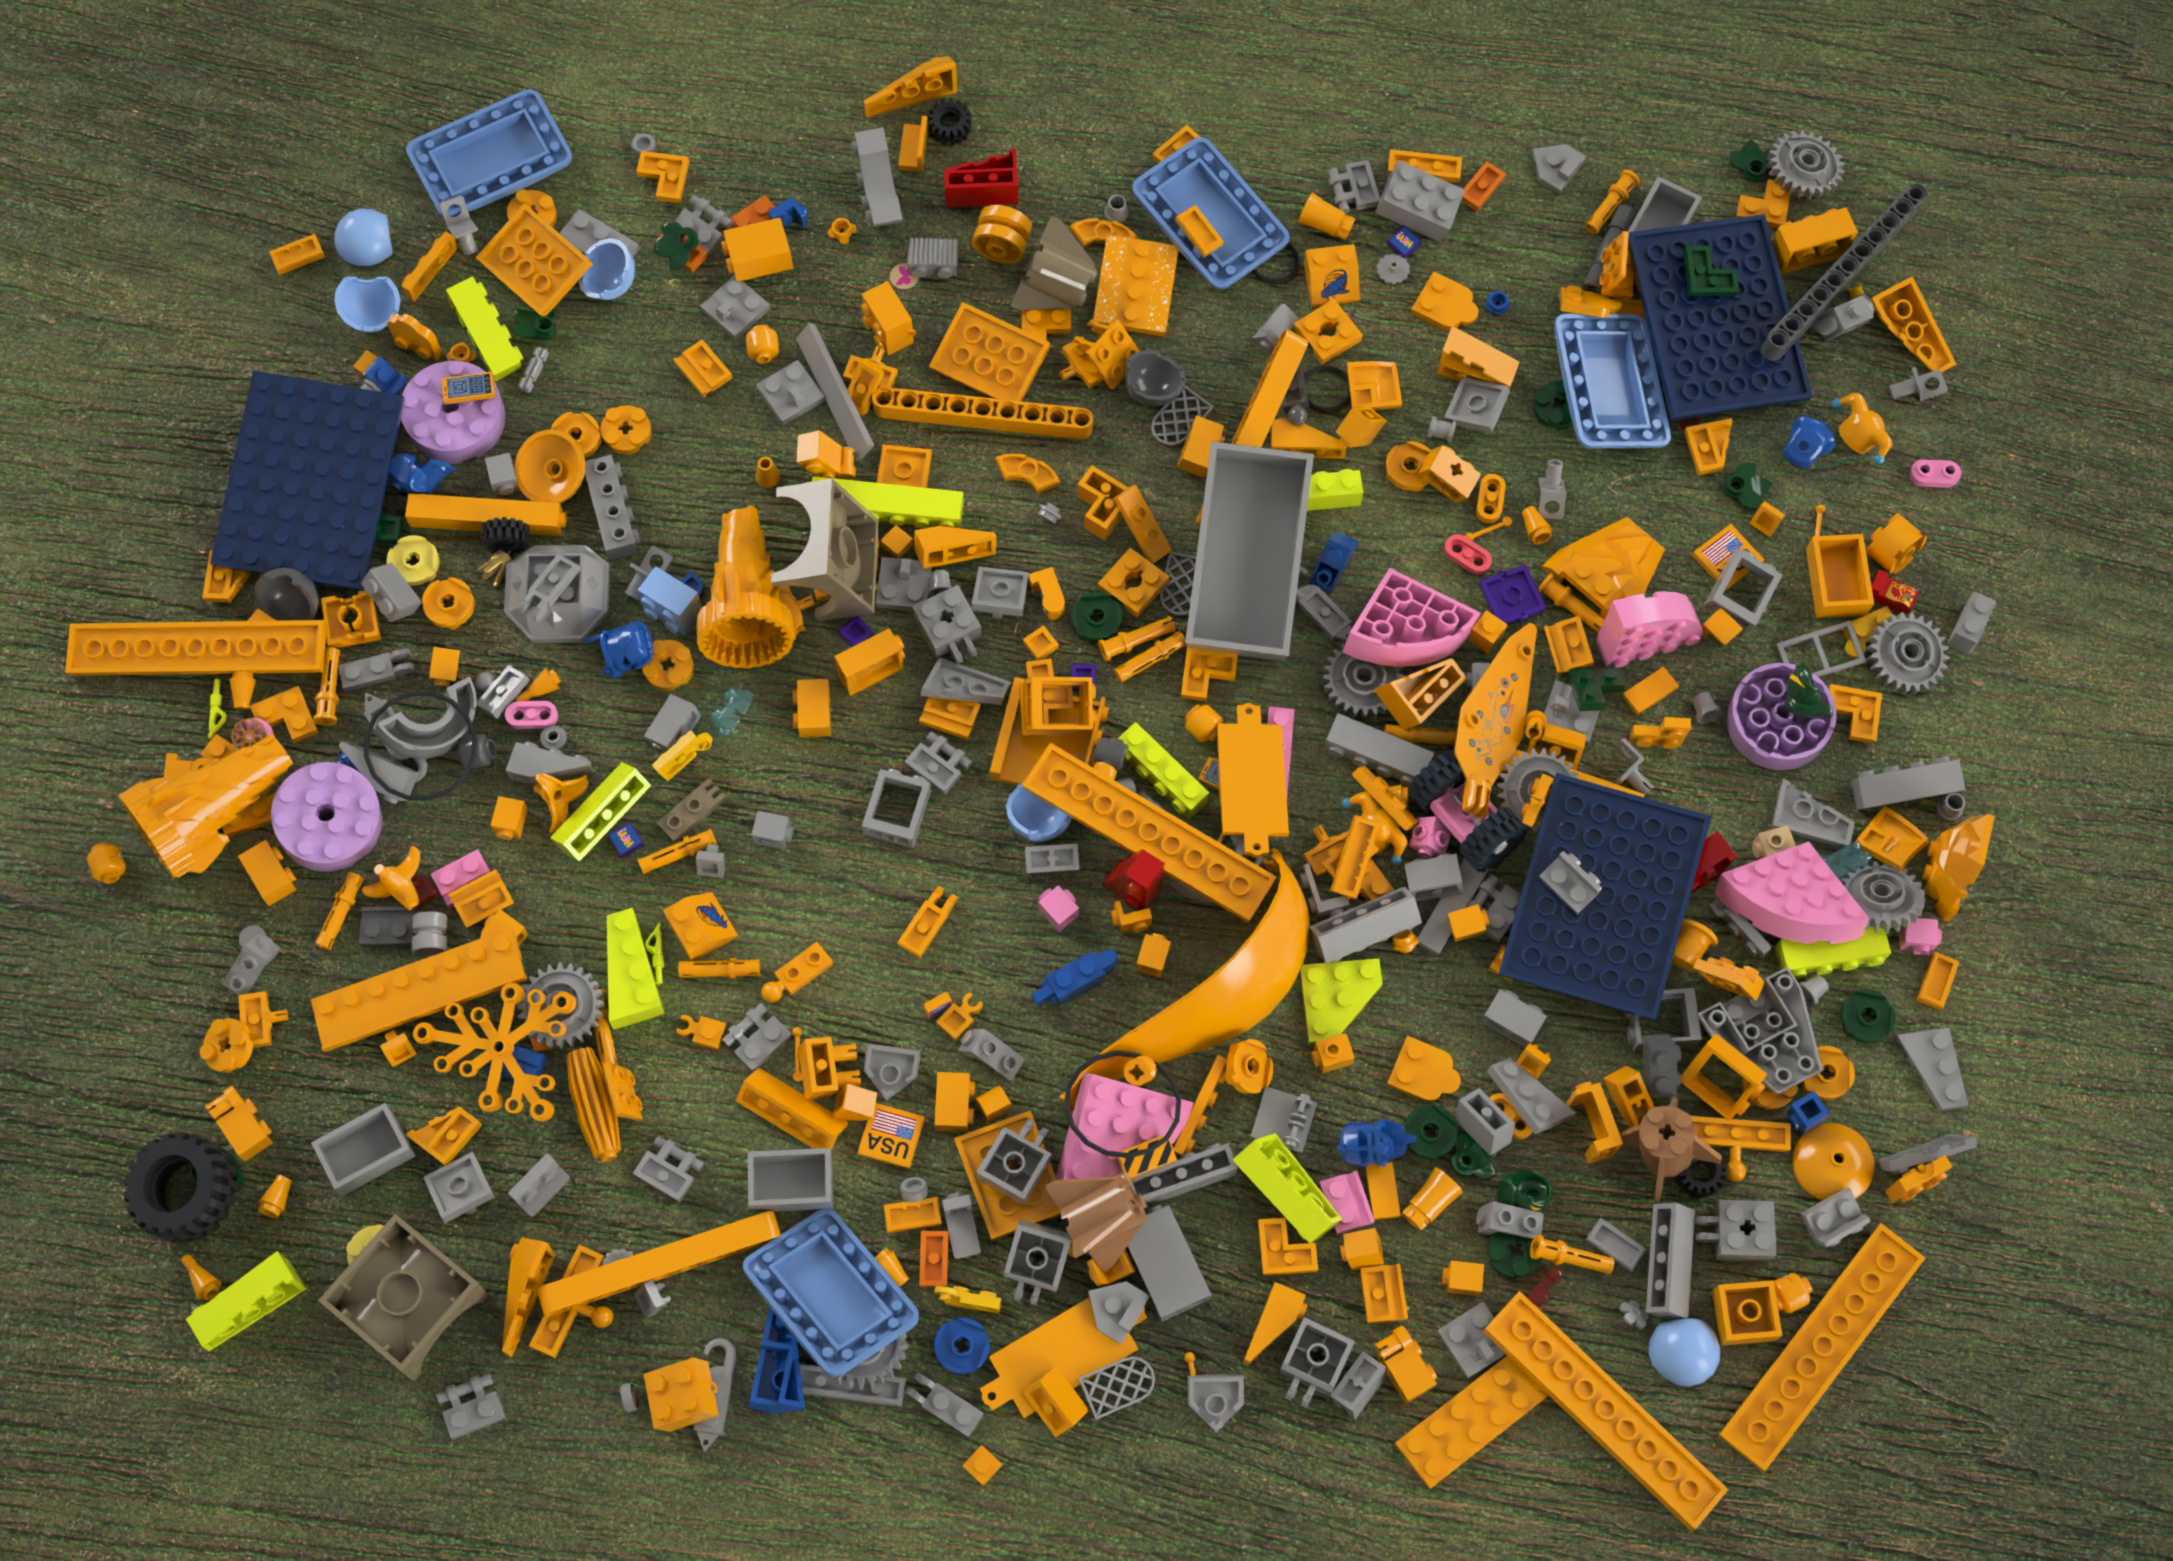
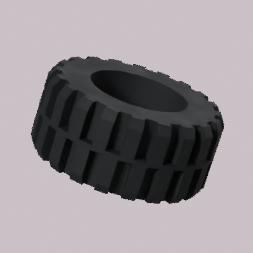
M188 1133L165 1134L161 1137L162 1141L155 1138L148 1143V1149L142 1148L137 1153L139 1158L136 1162L132 1161L128 1168L131 1172L129 1177H125L124 1185L128 1186V1188L124 1192V1201L130 1203L126 1208L129 1215L135 1217L134 1223L138 1227L145 1229V1232L170 1241L186 1243L192 1242L194 1239L200 1240L207 1237V1231L214 1232L220 1227L218 1223L221 1219L226 1221L230 1215L227 1211L230 1205L234 1206L236 1201L233 1193L238 1191V1182L233 1179V1177L237 1176L235 1166L230 1165L232 1159L227 1153L222 1152V1148L217 1144ZM192 1163L197 1173L196 1191L184 1207L170 1212L165 1201L166 1185L176 1170Z

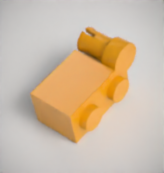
M820 430L798 435L797 463L816 477L855 480V450L853 448L840 446Z
M1534 710L1528 713L1525 721V734L1530 739L1527 753L1531 754L1532 748L1536 750L1537 754H1540L1542 749L1545 748L1547 755H1550L1555 750L1556 759L1565 756L1564 765L1573 763L1571 769L1577 770L1584 750L1586 734L1546 723V715L1541 711Z
M231 1085L223 1090L224 1094L206 1104L205 1107L209 1110L214 1120H217L216 1123L238 1156L246 1162L273 1144L268 1136L272 1131L264 1120L259 1122L254 1115L258 1110L249 1098L244 1100L235 1087Z
M1399 1326L1392 1331L1390 1336L1374 1344L1377 1352L1386 1348L1380 1351L1376 1357L1386 1367L1388 1377L1405 1405L1436 1386L1435 1379H1437L1435 1371L1430 1364L1425 1365L1420 1357L1422 1351L1418 1343L1411 1339L1404 1326Z

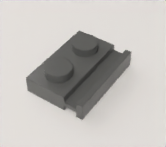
M404 906L361 908L362 918L359 936L361 947L412 946V937L415 935L412 929V916L417 913L415 907L410 911Z

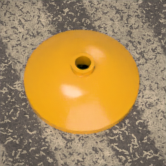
M543 430L530 436L519 449L515 461V475L518 487L533 502L562 503L568 500L580 487L585 474V457L580 445L572 436L559 430ZM560 466V471L556 474V468Z
M1836 1123L1821 1124L1800 1137L1792 1155L1793 1171L1800 1186L1809 1195L1820 1201L1846 1187L1852 1190L1856 1199L1867 1190L1873 1179L1875 1164L1868 1143L1859 1133L1845 1125ZM1834 1155H1839L1842 1158V1163H1837L1834 1160Z

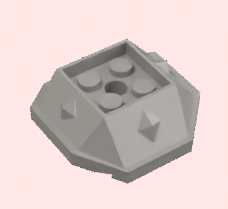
M535 545L506 565L504 613L531 643H582L608 616L609 563L586 545ZM560 554L578 564L580 571L550 608L548 607L544 617L536 622L531 619V616L539 601L535 600L533 607L524 615L518 611V606L528 594L529 588L555 556Z

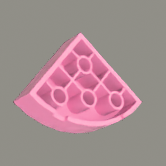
M1389 568L1350 631L1342 652L1356 659L1386 666H1419L1436 662L1451 655L1465 644L1481 613Z
M1663 591L1655 592L1653 597L1645 598L1644 594L1614 600L1595 642L1606 668L1612 666L1620 668L1635 659L1640 661L1652 657L1654 653L1661 651L1669 653L1680 645H1694L1701 641L1703 630L1694 607L1686 595Z
M1809 842L1721 873L1714 892L1725 906L1737 916L1741 914L1753 921L1752 925L1779 938L1800 943L1814 944L1815 941H1829V944H1836L1859 939L1862 937L1870 919Z
M1084 1073L1072 1117L1075 1126L1088 1141L1105 1150L1119 1152L1166 1134L1175 1119L1176 1099L1175 1097ZM1181 1099L1180 1121L1170 1137L1171 1144L1176 1141L1185 1126L1194 1102ZM1069 1126L1056 1179L1113 1177L1122 1173L1117 1157L1106 1156L1086 1146Z

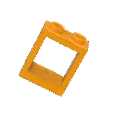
M890 628L834 656L837 676L849 696L904 669L903 659L905 654L902 650L904 648L903 642L898 634L893 635Z
M1030 677L1025 679L1026 731L1093 730V725L1096 724V711L1093 710L1096 687L1095 684H1092V677ZM1042 686H1079L1080 724L1042 723Z
M1715 1033L1680 1077L1683 1085L1730 1121L1736 1113L1741 1116L1750 1106V1103L1747 1101L1750 1096L1756 1098L1765 1087L1761 1082L1768 1074ZM1713 1054L1751 1083L1737 1101L1699 1072Z

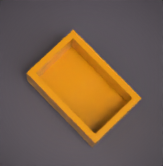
M1863 534L1813 536L1806 547V555L1816 619L1867 615L1874 605Z

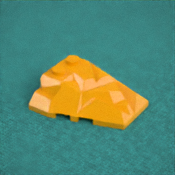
M1625 517L1559 549L1542 565L1541 569L1548 575L1552 573L1554 579L1559 583L1567 579L1602 609L1599 615L1605 619L1614 600L1645 594L1665 548L1631 519Z
M1986 814L1969 817L1962 823L1941 833L1935 841H1931L1929 844L1927 856L1931 857L1929 865H1925L1922 873V879L1925 880L1923 890H1925L1928 896L1936 900L1934 907L1944 921L1949 922L1957 914L1960 899H1965L1968 893L1964 889L1969 884H1974L1985 864L1995 817L1993 815Z

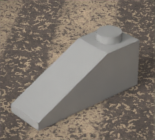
M340 742L339 747L370 782L374 790L383 794L382 798L395 804L398 801H408L388 793L371 776L364 759L363 747L351 742ZM369 750V758L375 773L390 788L410 795L419 772Z

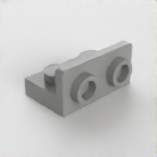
M1562 851L1558 858L1539 876V879L1578 915L1600 893L1602 888L1599 884L1601 882L1593 873H1586L1580 867L1581 862L1572 853L1567 855Z
M546 1153L508 1194L529 1216L534 1217L570 1180V1176Z
M1847 1187L1801 1213L1813 1242L1823 1247L1837 1245L1842 1238L1861 1231L1864 1225L1870 1223L1869 1217L1861 1213L1852 1190Z

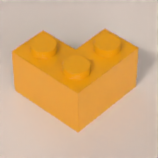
M1091 465L1079 481L1077 497L1092 506L1085 515L1084 529L1106 541L1123 518L1113 498L1129 487Z

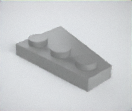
M939 657L922 687L920 696L1002 705L1010 690L1011 682Z

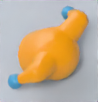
M1852 393L1841 399L1835 398L1832 401L1833 408L1840 409L1843 405L1851 406V415L1839 426V433L1844 442L1859 454H1865L1875 445H1878L1879 452L1874 457V462L1878 465L1883 464L1885 461L1884 456L1892 447V440L1885 431V424L1881 416L1868 409L1860 393Z
M1367 791L1360 792L1351 798H1344L1342 801L1344 808L1349 809L1353 804H1360L1363 810V814L1360 817L1375 822L1383 821L1389 825L1390 836L1383 842L1376 841L1374 843L1379 849L1376 854L1382 853L1392 844L1394 846V855L1391 856L1390 860L1395 865L1402 862L1401 855L1408 844L1406 836L1399 829L1400 825L1382 806H1379L1378 802Z

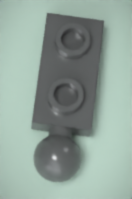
M1298 366L1282 401L1285 414H1288V421L1294 426H1301L1306 422L1307 412L1304 408L1309 407L1301 366Z

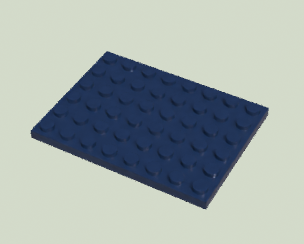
M1765 214L1629 232L1628 251L1671 420L1808 401L1813 397L1798 340L1776 361L1767 360L1761 353V347L1770 331L1790 311ZM1686 246H1710L1713 269H1736L1739 293L1736 296H1688L1683 249Z
M253 370L210 564L214 567L262 575L277 568H292L302 572L316 584L363 591L364 586L361 585V582L367 575L370 567L405 397L403 395Z
M1556 773L1498 976L1655 1021L1712 816ZM1562 851L1567 855L1572 853L1581 862L1580 867L1586 873H1593L1601 882L1599 884L1602 888L1600 893L1578 915L1539 879V876L1558 858Z

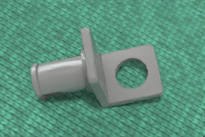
M459 195L440 202L439 207L447 229L455 239L458 238L463 254L470 255L477 252L478 247L475 244L472 233L478 229L469 216L463 197ZM452 204H457L461 207V212L456 217L449 216L447 212Z
M1915 367L1911 368L1912 375L1910 379L1889 385L1893 400L1916 393L1920 401L1948 391L1941 370H1935L1918 376ZM1934 378L1939 381V387L1932 391L1926 389L1925 382L1928 379Z
M1556 459L1547 461L1546 478L1538 479L1541 493L1538 512L1544 519H1563L1567 493L1564 480L1561 479L1563 462ZM1549 501H1556L1559 504V508L1557 511L1550 513L1545 510V504Z
M651 546L640 566L630 563L629 566L635 569L634 572L636 574L627 590H625V593L639 600L638 588L653 570L650 565L651 558L655 555L662 556L663 565L659 569L666 572L673 557L661 549Z
M1622 738L1614 747L1631 765L1614 784L1619 785L1621 782L1627 781L1637 792L1646 795L1654 787V784L1638 770V765L1645 758L1625 738ZM1624 747L1627 748V749L1631 752V754H1629V753L1624 749Z

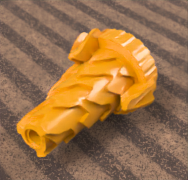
M749 505L744 509H735L727 514L723 513L722 531L718 544V563H714L715 575L711 586V601L703 606L697 615V645L700 652L706 658L720 665L731 666L732 668L762 667L782 659L784 655L790 652L793 641L799 633V626L803 624L802 614L790 592L784 590L779 594V588H775L771 583V573H774V569H770V554L766 553L764 530H761L757 509Z
M271 733L254 745L238 749L220 761L218 758H215L196 771L190 769L181 775L155 778L146 782L141 781L119 794L118 798L165 869L173 878H179L188 871L202 873L208 868L230 841L226 834H220L217 830L236 819V813L257 801L261 797L260 793L268 789L269 786L286 773L293 762L283 746Z

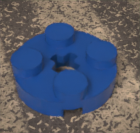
M961 1317L944 1324L939 1329L935 1337L934 1348L937 1360L944 1369L953 1374L964 1375L973 1374L984 1365L989 1356L990 1343L988 1335L980 1323L970 1318ZM962 1339H966L967 1346L970 1349L963 1351V1353H958V1348L954 1346L955 1342H961Z

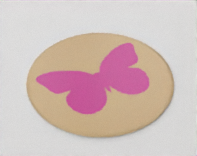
M906 263L896 265L890 272L891 283L899 289L912 288L919 280V277L908 274Z

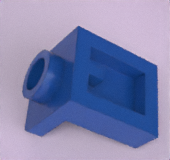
M793 197L768 211L769 220L781 218L783 227L788 226L794 219L798 221L802 228L807 227V210L802 203L798 204Z
M377 357L362 374L366 379L372 381L381 392L397 395L404 389V383L408 379L405 375L398 374L382 357Z

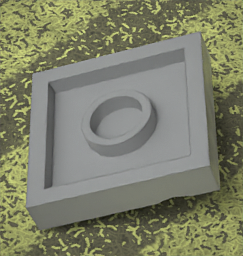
M734 275L706 300L700 308L706 316L736 341L770 310V304L746 283L736 281Z
M798 360L756 384L757 390L783 426L825 401V396Z
M1462 377L1445 414V421L1449 423L1455 421L1458 426L1492 433L1510 393L1509 387Z
M882 557L876 607L912 611V606L929 597L928 588L930 587L932 567L923 569L920 561Z
M979 566L972 600V611L992 613V618L1002 619L1003 614L1023 616L1029 572Z
M1555 680L1544 714L1547 718L1546 723L1586 734L1585 745H1588L1600 711H1579L1571 685Z
M473 1151L423 1177L444 1223L464 1213L470 1215L477 1211L476 1207L495 1198Z
M1484 1301L1437 1330L1438 1336L1467 1379L1506 1355L1482 1332L1494 1319Z

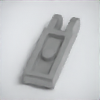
M557 554L529 588L528 594L518 606V611L523 615L527 614L533 607L535 600H537L539 604L534 609L531 619L536 622L540 621L546 614L548 607L550 608L579 573L580 566Z
M407 648L395 650L390 654L388 652L338 665L344 691L348 692L395 680L396 677L412 673L414 671L412 663L399 664L393 668V663L411 657L410 650Z
M917 1373L914 1379L922 1386L930 1389V1394L925 1399L916 1390L907 1387L904 1393L921 1404L924 1410L969 1438L984 1413L939 1383L935 1384L927 1377Z

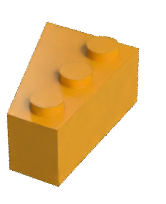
M1452 326L1442 351L1437 374L1458 382L1461 381L1462 377L1504 385L1508 386L1510 391L1519 361Z
M1450 658L1373 690L1402 729L1405 730L1421 724L1467 677L1455 661Z

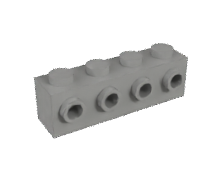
M612 454L585 461V475L608 560L611 561L638 554L636 544L641 542L637 528H631L630 522L635 520L631 506L626 507L624 502L629 497L625 484L620 485L618 478L623 477L619 462L614 463Z
M1339 713L1335 718L1324 749L1334 757H1344L1352 760V763L1356 766H1366L1374 769L1379 775L1398 779L1407 787L1414 781L1413 778L1421 773L1420 770L1429 765L1428 763L1434 756V752Z
M1950 756L1934 759L1935 764L1925 765L1924 761L1909 763V768L1900 770L1899 765L1883 768L1884 773L1875 774L1874 770L1859 772L1858 778L1851 779L1856 809L1860 810L1964 791L1965 785L1960 760L1950 761Z
M1404 886L1309 926L1317 954L1327 964L1337 962L1342 957L1353 952L1363 951L1367 946L1374 943L1386 941L1391 936L1400 932L1411 930L1414 926L1421 924L1422 921L1415 896Z
M1217 1143L1205 1148L1203 1152L1197 1154L1195 1152L1187 1153L1181 1156L1180 1160L1132 1177V1188L1136 1194H1142L1147 1206L1236 1176L1238 1167L1232 1160L1234 1157L1229 1143L1223 1145Z
M1679 1203L1653 1204L1646 1313L1664 1320L1688 1319L1695 1210Z

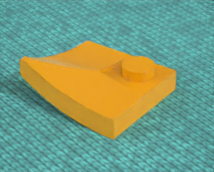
M1382 361L1347 363L1351 408L1369 406L1374 411L1402 408L1396 363Z
M1883 806L1857 838L1855 847L1901 872L1908 862L1927 846L1929 838L1901 815Z

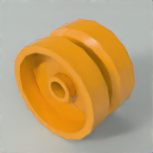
M1003 205L986 206L980 213L978 227L975 229L972 237V246L976 252L991 261L1003 264L1017 263L1024 256L1026 242L1029 240L1032 231V223L1027 216L1011 207Z

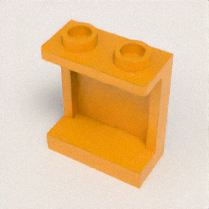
M1585 1082L1575 1087L1576 1090L1571 1093L1566 1104L1570 1108L1578 1105H1583L1596 1138V1141L1591 1144L1585 1153L1587 1162L1590 1164L1613 1157L1623 1145L1601 1083L1592 1085L1591 1082Z

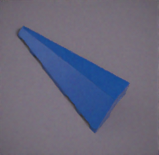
M769 1306L749 1408L772 1413L802 1411L805 1407V1400L802 1389L797 1340Z

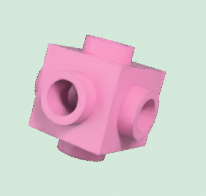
M1438 817L1417 818L1419 823L1413 829L1409 846L1418 852V856L1424 859H1431L1446 853L1452 834L1451 831Z

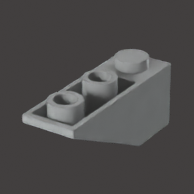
M516 742L506 772L510 780L535 786V784H538L536 775L540 773L550 775L561 781L581 777L585 774L591 775L594 769L589 759L584 756L574 755V757L564 755L562 751L550 748L548 751L539 748L538 745L531 742H525L524 744Z

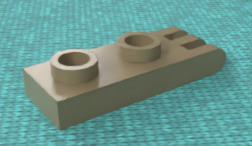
M710 778L705 780L657 822V826L674 844L727 799L724 793L714 798L720 792V788L717 785L707 791L713 785V781Z

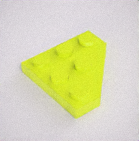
M1379 958L1302 965L1300 977L1308 1045L1341 1035L1373 995L1382 987Z

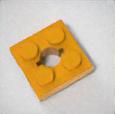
M1335 299L1294 323L1293 327L1299 336L1308 340L1313 349L1314 356L1321 365L1362 341L1363 337L1362 333ZM1324 329L1335 330V335L1331 337L1328 335L1320 336V333Z
M1129 548L1099 581L1098 589L1109 596L1112 595L1119 599L1126 607V610L1138 618L1170 582V578L1139 553ZM1141 575V585L1127 589V581L1139 579Z
M365 590L358 591V594L352 596V598L343 599L336 596L321 598L323 617L327 623L326 639L329 648H341L381 640L376 602H373V598H370V595ZM349 610H352L353 614L358 615L357 619L352 622L354 632H352L349 624L344 622L346 616L349 615Z
M1946 1155L1928 1165L1921 1164L1916 1169L1913 1168L1903 1174L1902 1178L1888 1188L1885 1193L1891 1203L1899 1199L1902 1203H1905L1924 1189L1927 1191L1938 1185L1940 1181L1947 1178L1946 1172L1953 1166Z

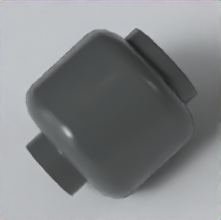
M477 734L476 758L471 770L487 767L496 758L495 742L485 734ZM472 735L461 738L458 747L455 749L457 761L461 762L465 768L471 757Z

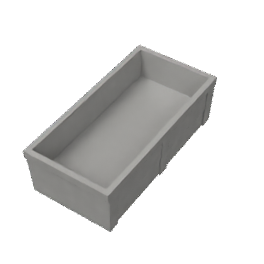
M1211 441L1185 640L1187 647L1237 653L1238 656L1283 662L1289 656L1314 454Z

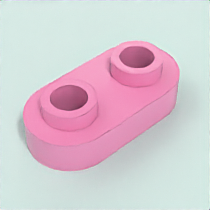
M1918 460L1909 471L1910 480L1915 485L1922 487H1953L1961 477L1960 467L1955 462L1944 460ZM1921 469L1927 470L1928 473H1923ZM1946 470L1951 471L1952 474H1948Z
M517 701L511 703L506 708L505 718L514 729H545L556 724L558 712L554 704L548 701ZM519 714L524 715L521 720L515 719ZM544 714L550 715L546 720L541 719Z

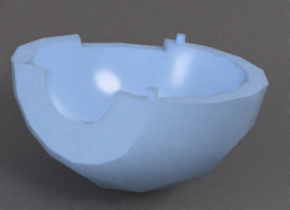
M360 208L348 212L339 221L334 232V244L337 253L346 262L356 266H371L383 262L393 253L388 217L374 209Z
M608 238L598 241L584 254L593 265L578 280L581 290L587 296L599 300H612L627 292L632 285L636 271L635 261L630 250L620 240Z
M345 277L336 289L334 301L337 313L347 326L359 332L375 333L388 327L387 322L392 314H398L401 300L397 287L388 277H376L372 280Z
M1023 783L1018 785L1009 795L1006 804L1009 824L1017 834L1029 841L1042 842L1059 836L1068 828L1071 817L1022 788Z
M1677 1319L1663 1322L1655 1328L1649 1339L1648 1354L1652 1366L1656 1368L1663 1378L1675 1385L1690 1387L1705 1382L1714 1374L1720 1363L1721 1348L1716 1333L1705 1321L1700 1319Z

